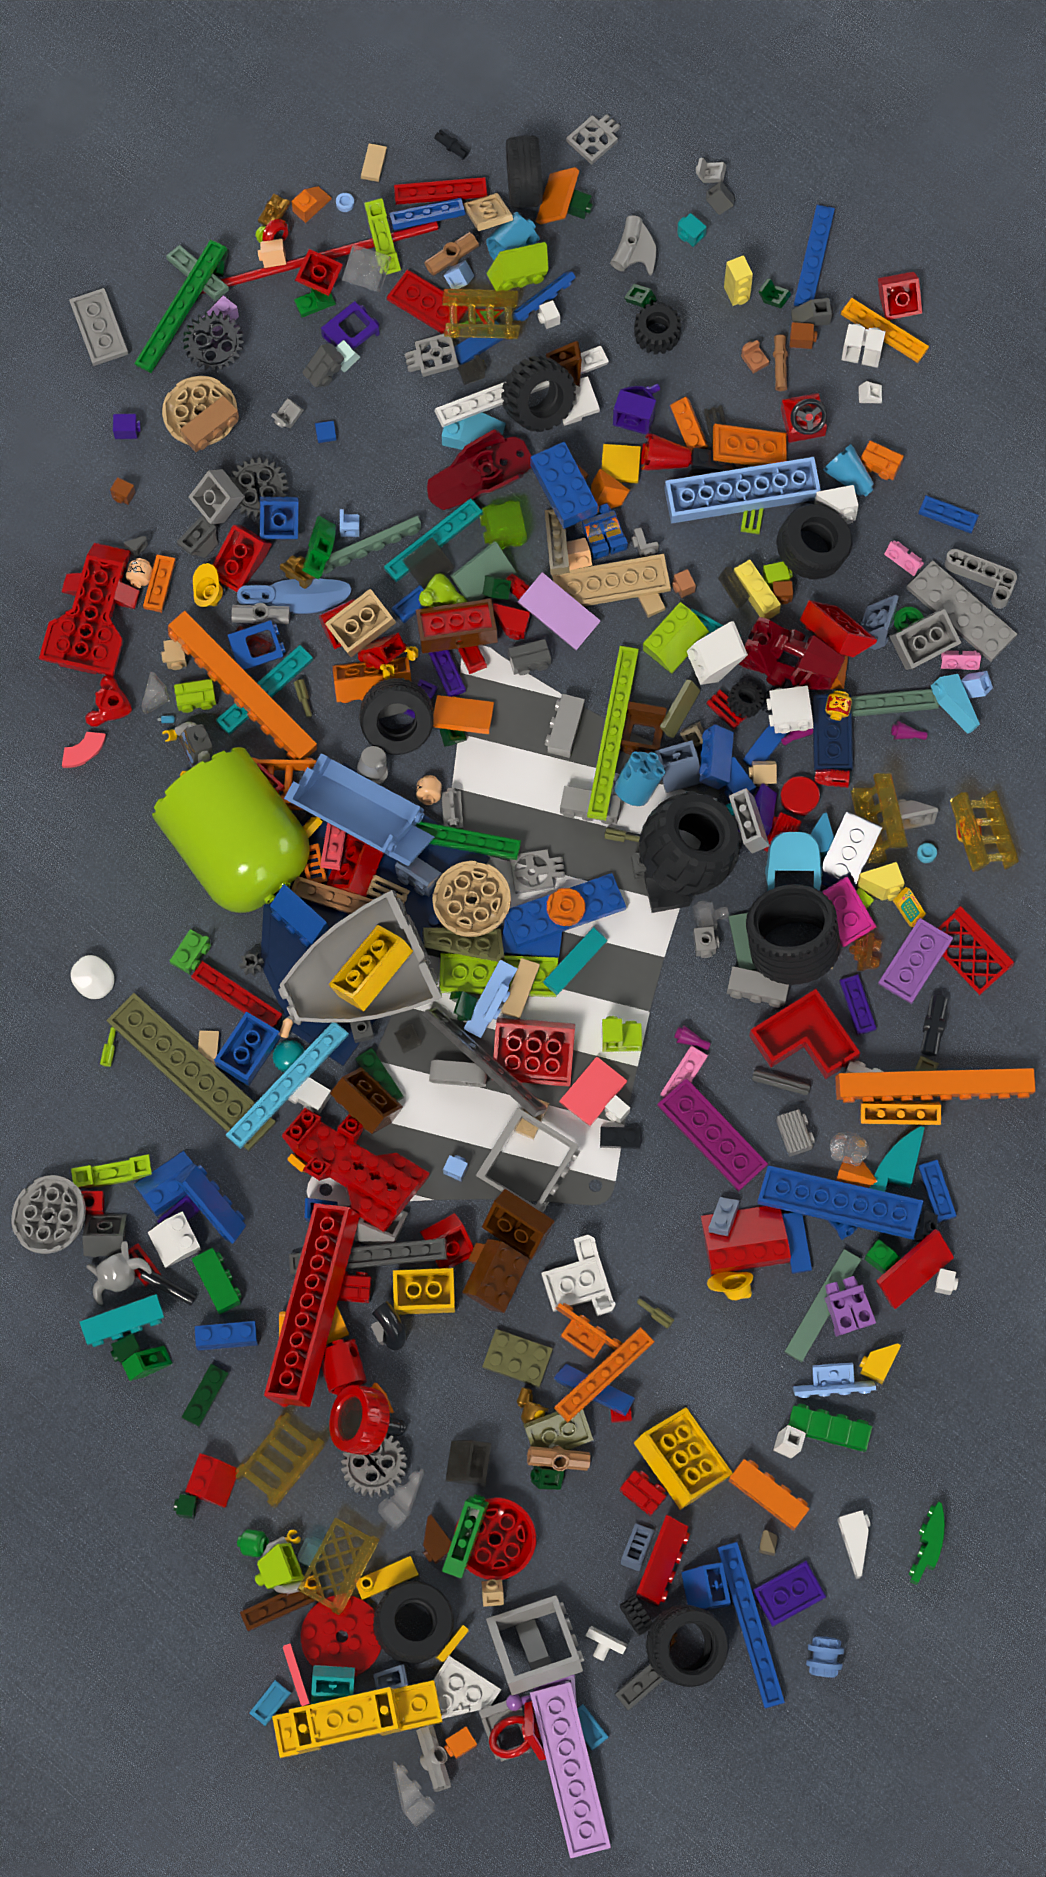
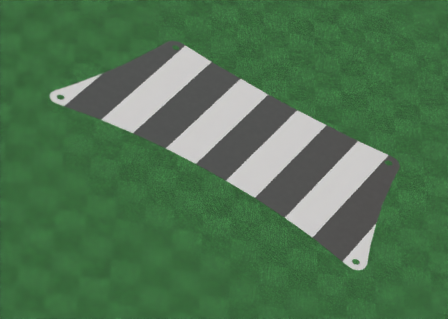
M478 645L487 668L469 674L461 658L460 677L466 692L460 694V698L494 702L489 734L464 731L467 740L457 744L452 788H455V791H461L463 828L458 829L521 840L519 854L548 849L549 858H563V862L556 865H564V869L557 872H565V877L553 879L554 888L515 894L510 859L487 855L491 859L486 865L489 864L496 868L508 883L511 894L510 908L550 895L558 889L570 888L611 873L626 905V910L562 932L558 965L593 927L608 941L563 988L557 997L529 996L520 1018L523 1020L575 1024L570 1087L533 1083L521 1084L537 1099L549 1103L542 1123L580 1146L578 1148L580 1154L575 1161L571 1160L567 1166L570 1168L565 1178L560 1177L557 1182L560 1186L554 1195L550 1194L546 1201L578 1205H598L606 1202L613 1192L621 1148H600V1127H624L626 1118L620 1124L617 1121L612 1122L606 1117L604 1110L595 1122L588 1126L559 1103V1101L593 1060L598 1057L627 1080L626 1085L616 1096L629 1106L641 1051L602 1052V1019H606L608 1016H617L618 1019L622 1018V1024H625L626 1021L641 1023L643 1045L648 1017L663 960L680 909L651 913L644 878H634L631 862L632 854L639 853L640 842L630 840L620 842L605 839L606 828L626 831V834L640 836L647 817L664 800L673 795L696 792L700 795L707 794L712 796L717 801L720 789L709 786L707 791L700 792L696 785L665 793L661 780L650 800L644 806H632L621 800L617 824L608 825L599 820L586 821L582 817L577 816L574 818L565 817L563 814H560L564 786L592 791L606 719L584 707L570 758L548 753V746L545 745L547 734L551 735L553 729L550 728L551 719L557 715L555 705L557 699L561 700L562 694L529 674L514 675L510 661L492 648ZM631 732L630 742L647 745L653 744ZM619 751L611 793L617 795L614 790L615 781L631 756L624 753V751ZM679 830L684 842L693 849L698 850L701 841L692 834ZM540 857L533 858L534 865L537 867L546 866L545 861ZM519 860L515 870L525 869L526 860ZM529 869L528 874L534 875L535 870ZM539 875L537 884H542L548 875ZM525 877L517 878L521 884L530 887L528 879ZM471 897L467 902L475 904L476 898ZM504 921L496 928V929H501V936H502V937H503ZM427 948L426 951L431 963L428 966L435 970L439 981L441 953H455ZM442 993V998L391 1016L376 1055L403 1094L404 1098L398 1101L403 1108L391 1124L371 1134L363 1129L356 1144L374 1155L398 1153L430 1173L429 1178L410 1201L496 1200L502 1192L478 1178L476 1174L517 1108L522 1111L524 1108L488 1075L485 1087L437 1084L429 1081L430 1065L433 1060L474 1062L423 1016L427 1009L438 1007L492 1058L494 1055L496 1020L492 1019L491 1023L489 1022L480 1038L464 1029L467 1021L457 1020L458 1015L454 1014L456 1002L449 999L450 993ZM469 994V995H471V996L477 998V1002H478V1000H479V998H480V996H481V995H477V994ZM503 1001L501 1002V1004H500V1006H499V1009H501V1011H502L503 1005H504V1003H505V1002H503ZM500 1011V1014H499V1016H498L499 1018L517 1019V1018H514V1017H511V1016L502 1014L501 1011ZM515 1129L487 1176L525 1200L538 1202L571 1148L538 1129L534 1140L516 1133ZM449 1155L453 1157L458 1155L468 1163V1169L462 1182L443 1174V1168ZM313 1176L311 1177L307 1187L308 1198L337 1201L338 1206H350L346 1187L332 1178L319 1181ZM594 1179L599 1180L602 1183L601 1190L598 1192L591 1191L589 1188L590 1181ZM321 1185H331L332 1193L329 1196L321 1195L319 1192Z

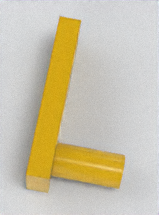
M411 1556L354 1580L361 1599L365 1600L419 1576Z

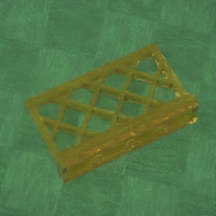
M335 1517L297 1590L333 1609L332 1612L340 1615L380 1539L374 1536L370 1537ZM335 1526L342 1527L346 1536L335 1538L333 1531ZM358 1536L363 1539L362 1546L353 1548L351 1537ZM347 1539L350 1550L340 1552L337 1541ZM333 1543L336 1554L326 1556L325 1545ZM351 1553L354 1560L353 1563L344 1566L341 1555ZM338 1556L341 1567L331 1570L328 1559ZM324 1560L327 1571L317 1574L315 1564ZM342 1570L344 1581L335 1584L332 1573ZM328 1574L331 1585L321 1588L318 1577ZM315 1578L318 1589L310 1591L304 1587L307 1580ZM333 1588L335 1594L333 1602L325 1599L324 1590Z

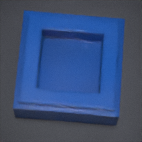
M334 421L315 423L318 443L336 441Z

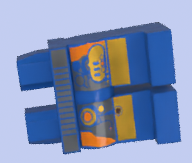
M608 504L598 507L600 515L591 516L582 521V529L592 560L609 556V551L612 555L627 550L628 543L622 533L614 510L611 511Z

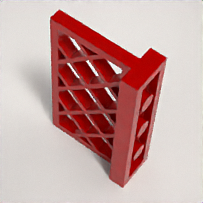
M961 906L938 927L941 931L946 927V931L943 932L948 935H960V944L949 945L948 947L959 948V959H950L947 956L948 948L942 957L979 996L1007 970L1009 971L1014 966V961ZM954 919L960 924V932L948 931L949 924ZM962 935H971L974 938L973 946H962ZM962 949H973V959H961ZM975 949H984L987 952V960H975ZM961 962L973 963L972 973H964L961 970ZM975 963H987L986 974L975 973ZM989 963H997L1002 970L997 974H989ZM974 976L986 977V984L981 989L974 984Z

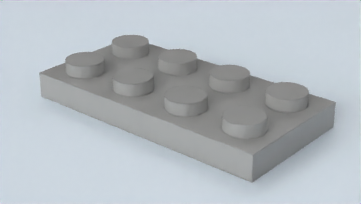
M104 288L69 299L93 366L128 355Z

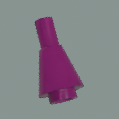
M900 721L893 724L891 729V735H894V740L927 739V732L917 731Z
M813 728L806 731H790V734L782 738L781 742L786 746L793 740L812 735Z
M685 1025L682 1028L678 1027L674 1038L677 1039L676 1043L697 1045L706 1050L709 1049L711 1044L700 1039L698 1035Z

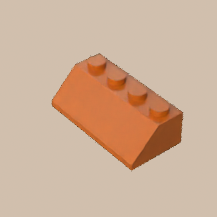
M407 657L395 658L388 664H385L394 666V676L390 675L391 679H401L403 677L405 680L411 681ZM364 662L332 666L337 702L349 703L352 700H363V697L372 686L386 680L383 678L382 670L379 671L375 667L368 668Z

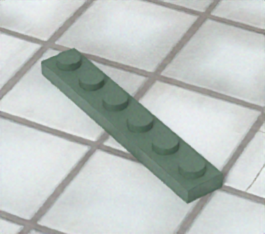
M418 516L332 553L326 561L323 574L331 572L335 567L345 566L351 560L363 558L369 552L379 551L387 544L397 543L405 536L417 534L421 530V522Z

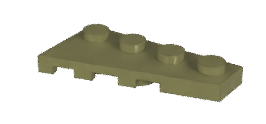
M423 928L424 948L499 962V960L504 961L501 929H494L482 936L466 937L455 934L447 928Z

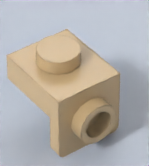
M502 1580L481 1581L483 1607L504 1605Z

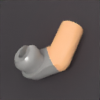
M289 1015L283 1021L280 1036L288 1038L292 1025L294 1023L300 1025L303 1021H296L295 1017Z

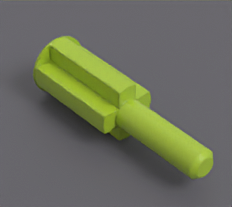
M113 1027L110 1029L107 1044H104L100 1065L111 1067L115 1050L113 1043L116 1030Z

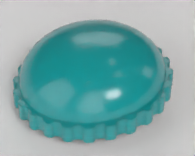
M287 1040L282 1043L280 1042L274 1049L273 1063L278 1070L286 1072L305 1050L297 1041Z

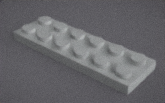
M933 560L907 585L906 589L933 612L945 609L955 631L990 662L1017 637L1015 631Z

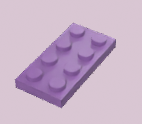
M919 918L878 984L912 1004L953 941V937Z

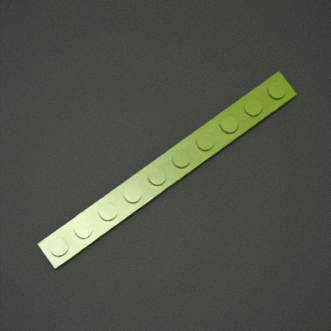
M624 646L619 648L587 818L605 821L607 819L639 649Z

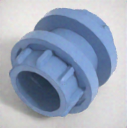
M815 1636L812 1644H808V1650L813 1651V1659L806 1660V1665L810 1666L809 1673L821 1677L837 1676L838 1670H842L843 1664L837 1662L838 1654H844L841 1641L831 1637Z

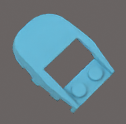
M783 832L775 836L768 848V859L765 866L767 891L775 888V870L814 871V888L820 891L822 865L820 847L817 840L805 832Z

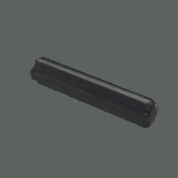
M143 1270L140 1276L141 1279L189 1306L196 1299V1296L153 1271L151 1274H148Z

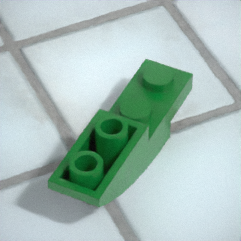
M318 516L308 544L309 550L302 568L303 572L316 579L322 576L326 561L330 558L336 533L335 524L321 516Z
M937 1502L936 1506L931 1505L927 1516L930 1517L927 1525L922 1524L918 1533L921 1535L919 1541L926 1544V1547L921 1546L917 1554L920 1560L917 1565H912L908 1574L912 1576L909 1582L915 1585L919 1583L926 1567L934 1570L940 1556L945 1525L943 1506L940 1502Z

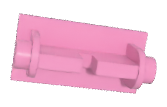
M891 541L884 555L915 576L918 569L924 565L923 559L913 552L908 554L909 549L899 541Z
M947 650L941 653V669L979 670L981 655L976 653V651H962V655H959V651Z

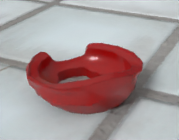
M282 219L270 221L263 231L262 241L274 240V235L278 231L283 230L282 240L284 242L288 236L287 223Z

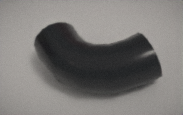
M386 1301L372 1315L377 1319L385 1332L386 1346L391 1350H399L405 1344L406 1331L398 1313Z

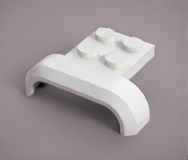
M590 1235L575 1238L574 1245L579 1261L541 1273L553 1312L558 1311L555 1307L559 1303L562 1305L566 1303L572 1307L592 1301L597 1316L612 1312L616 1304L613 1301L604 1274L595 1238Z

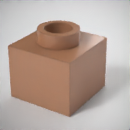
M688 569L674 575L672 587L675 593H679L681 598L695 593L696 585Z

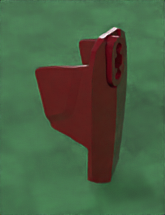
M491 430L466 445L449 467L428 479V498L432 504L444 511L464 504L470 498L474 500L491 492L498 491L524 477L523 475L531 468V454L523 440L517 437L504 438L498 430ZM523 452L524 456L518 457L516 454ZM507 460L508 462L507 465L502 466L500 461Z

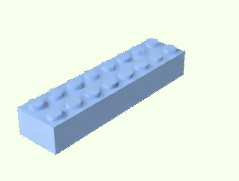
M814 457L667 480L664 487L671 524L740 513L747 510L752 511L753 509L758 510L760 508L765 509L814 501L816 492L821 491Z

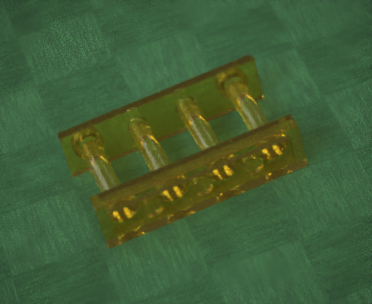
M444 289L442 304L443 306H449L450 323L445 325L444 337L518 339L520 325H513L512 307L516 308L518 291L502 290L496 292V290ZM457 306L468 307L469 324H459L457 322ZM475 306L486 307L487 324H476ZM494 307L505 308L506 325L494 323Z
M891 773L874 774L875 785L871 788H854L851 790L856 815L882 826L867 859V863L885 862L887 860L885 850L889 847L906 848L908 846ZM877 793L879 804L875 806L872 796ZM882 812L884 821L879 824L877 814ZM886 829L888 839L883 842L881 832Z
M992 791L983 797L982 800L970 801L967 792H961L950 800L972 872L980 871L989 865L990 862L1002 861L1004 869H1009L1019 862L997 791ZM972 808H985L988 818L975 819ZM990 825L994 836H981L978 826ZM996 843L999 853L987 854L984 844Z
M287 1412L284 1416L280 1415L276 1419L274 1429L245 1464L242 1462L235 1471L237 1473L235 1477L239 1482L245 1477L266 1493L267 1498H269L267 1503L273 1509L278 1506L326 1446L325 1442L319 1437L316 1441L310 1440L288 1423L291 1416ZM282 1429L306 1447L307 1452L303 1457H298L275 1438ZM269 1445L293 1462L294 1468L290 1473L288 1471L285 1473L263 1455V1452ZM256 1461L280 1478L281 1484L277 1489L275 1487L271 1488L250 1471V1468Z

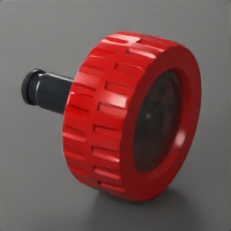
M350 1385L344 1388L334 1401L330 1413L329 1430L331 1439L339 1450L352 1454L368 1455L380 1447L386 1434L403 1435L406 1431V1423L404 1420L390 1418L388 1401L380 1390L368 1386Z

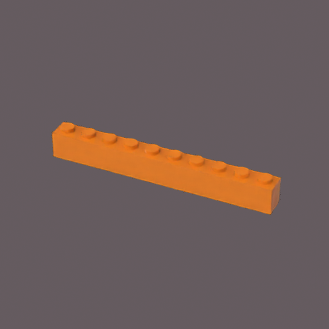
M183 611L168 625L169 637L174 642L178 641L182 645V650L187 655L191 654L195 658V663L201 669L204 667L208 671L207 674L214 682L217 681L221 685L220 687L227 695L230 694L234 698L235 704L239 708H244L248 712V717L253 722L257 721L261 725V730L266 735L270 734L274 738V743L280 749L283 747L288 752L287 756L291 760H303L317 750V743L186 611Z
M1034 1068L839 1073L835 1076L837 1100H843V1103H853L856 1099H862L864 1103L874 1102V1099H882V1102H892L895 1098H901V1101L904 1102L913 1101V1098H921V1101H931L933 1097H940V1100L943 1101L952 1100V1097H959L960 1100L972 1099V1096H979L981 1100L991 1099V1096H998V1099H1008L1011 1095H1018V1098L1022 1099L1029 1098L1035 1092Z

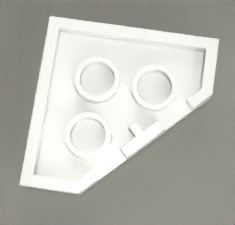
M448 1656L434 1678L442 1719L490 1707L501 1691L500 1688Z

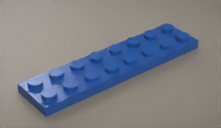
M768 1166L759 1194L758 1204L914 1240L923 1207V1200Z

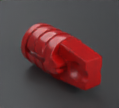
M514 574L506 578L512 581L510 591L518 599L530 587Z
M816 770L815 783L848 788L850 771Z

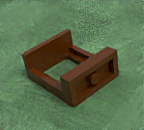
M629 701L620 751L631 755L633 752L649 754L659 750L663 732L660 725L666 716L667 708ZM633 725L653 727L655 729L653 744L647 745L630 742Z

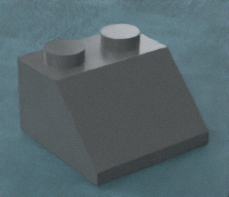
M87 1214L82 1236L84 1256L111 1257L121 1253V1244L123 1241H126L127 1214Z

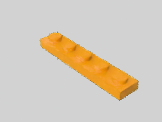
M853 298L850 299L841 311L842 316L855 324L862 325L865 329L879 328L882 331H886L884 342L919 363L929 349L928 345Z

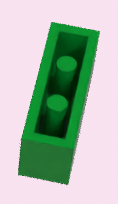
M211 1248L191 1258L219 1315L241 1304L239 1298L242 1295L237 1286L233 1288L230 1282L233 1278L229 1270L223 1269L221 1263L224 1260L219 1251L215 1253L214 1249Z

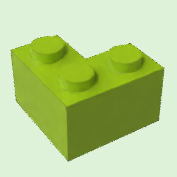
M608 1016L606 1019H602V1052L642 1051L641 1023L626 1021L625 1024H622V1018L618 1019L617 1016Z

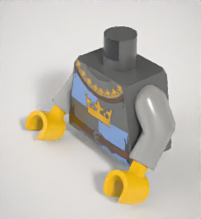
M185 722L175 727V730L163 731L162 734L169 735L165 742L174 741L177 739V735L179 736L191 768L202 761L204 763L211 761L213 747L203 724L197 725L193 722ZM182 771L180 773V776H182L187 771Z

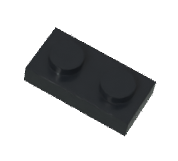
M600 1127V1148L640 1149V1128Z

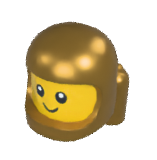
M522 1387L517 1399L518 1406L520 1408L524 1407L521 1415L522 1422L525 1424L544 1417L545 1412H548L549 1408L533 1403V1390Z

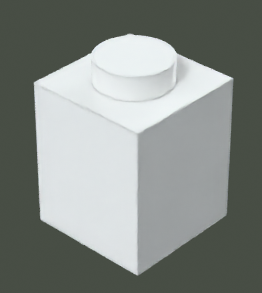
M787 1425L778 1432L773 1451L789 1458L794 1457L801 1451L806 1433Z

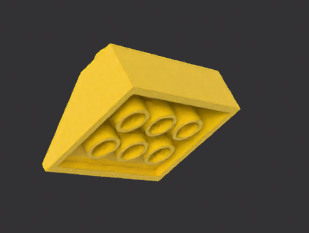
M687 1408L682 1409L647 1430L634 1442L636 1448L680 1510L733 1474Z

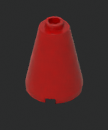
M646 434L645 438L648 441L647 444L643 443L640 464L644 466L641 467V470L688 468L689 464L691 465V449L655 434Z

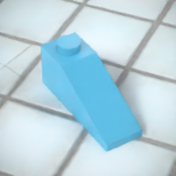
M959 674L939 677L931 685L938 704L967 734L980 725Z

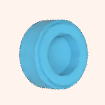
M931 843L921 844L917 851V857L923 863L933 862L937 855V849Z

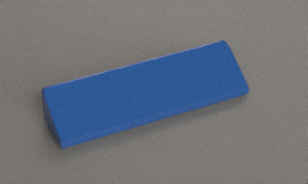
M565 1364L555 1375L554 1379L557 1383L573 1390L588 1375ZM608 1385L593 1400L626 1416L635 1398Z

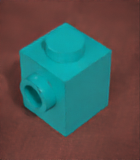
M691 213L679 220L677 234L682 241H687L692 247L706 236L707 227Z

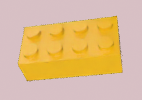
M377 925L328 985L340 998L365 1011L411 955L413 950L401 937Z

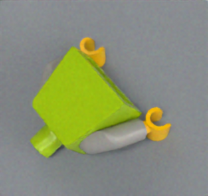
M290 1530L287 1537L282 1536L266 1546L262 1558L257 1563L260 1573L255 1576V1581L259 1586L265 1584L267 1589H274L276 1592L285 1594L300 1592L304 1588L310 1590L318 1588V1586L309 1587V1582L316 1580L314 1577L307 1578L305 1582L301 1581L304 1579V1576L291 1543L298 1544L301 1541L300 1537L291 1539L294 1534H297L296 1530Z

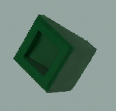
M440 729L444 747L467 740L464 731Z

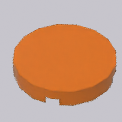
M561 888L549 896L547 914L555 924L572 926L583 918L585 901L576 890Z

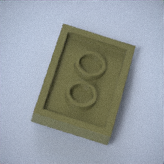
M496 1329L482 1368L540 1388L553 1348Z
M583 1409L568 1423L558 1412H554L523 1424L530 1446L552 1448L554 1446H561L564 1450H569L593 1440Z

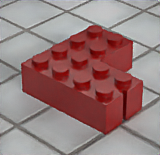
M817 989L752 1028L749 1034L771 1068L800 1049L805 1048L825 1079L840 1071L842 1066L843 1068L848 1066L850 1061H856L860 1056V1051Z

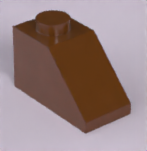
M429 1515L423 1542L425 1551L422 1553L429 1562L433 1560L437 1564L447 1557L452 1542L434 1517Z

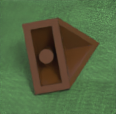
M575 341L546 353V357L553 359L572 375L573 383L580 387L582 357L579 342Z

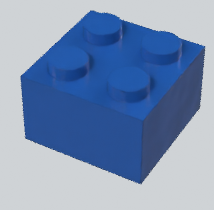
M260 497V539H298V497Z

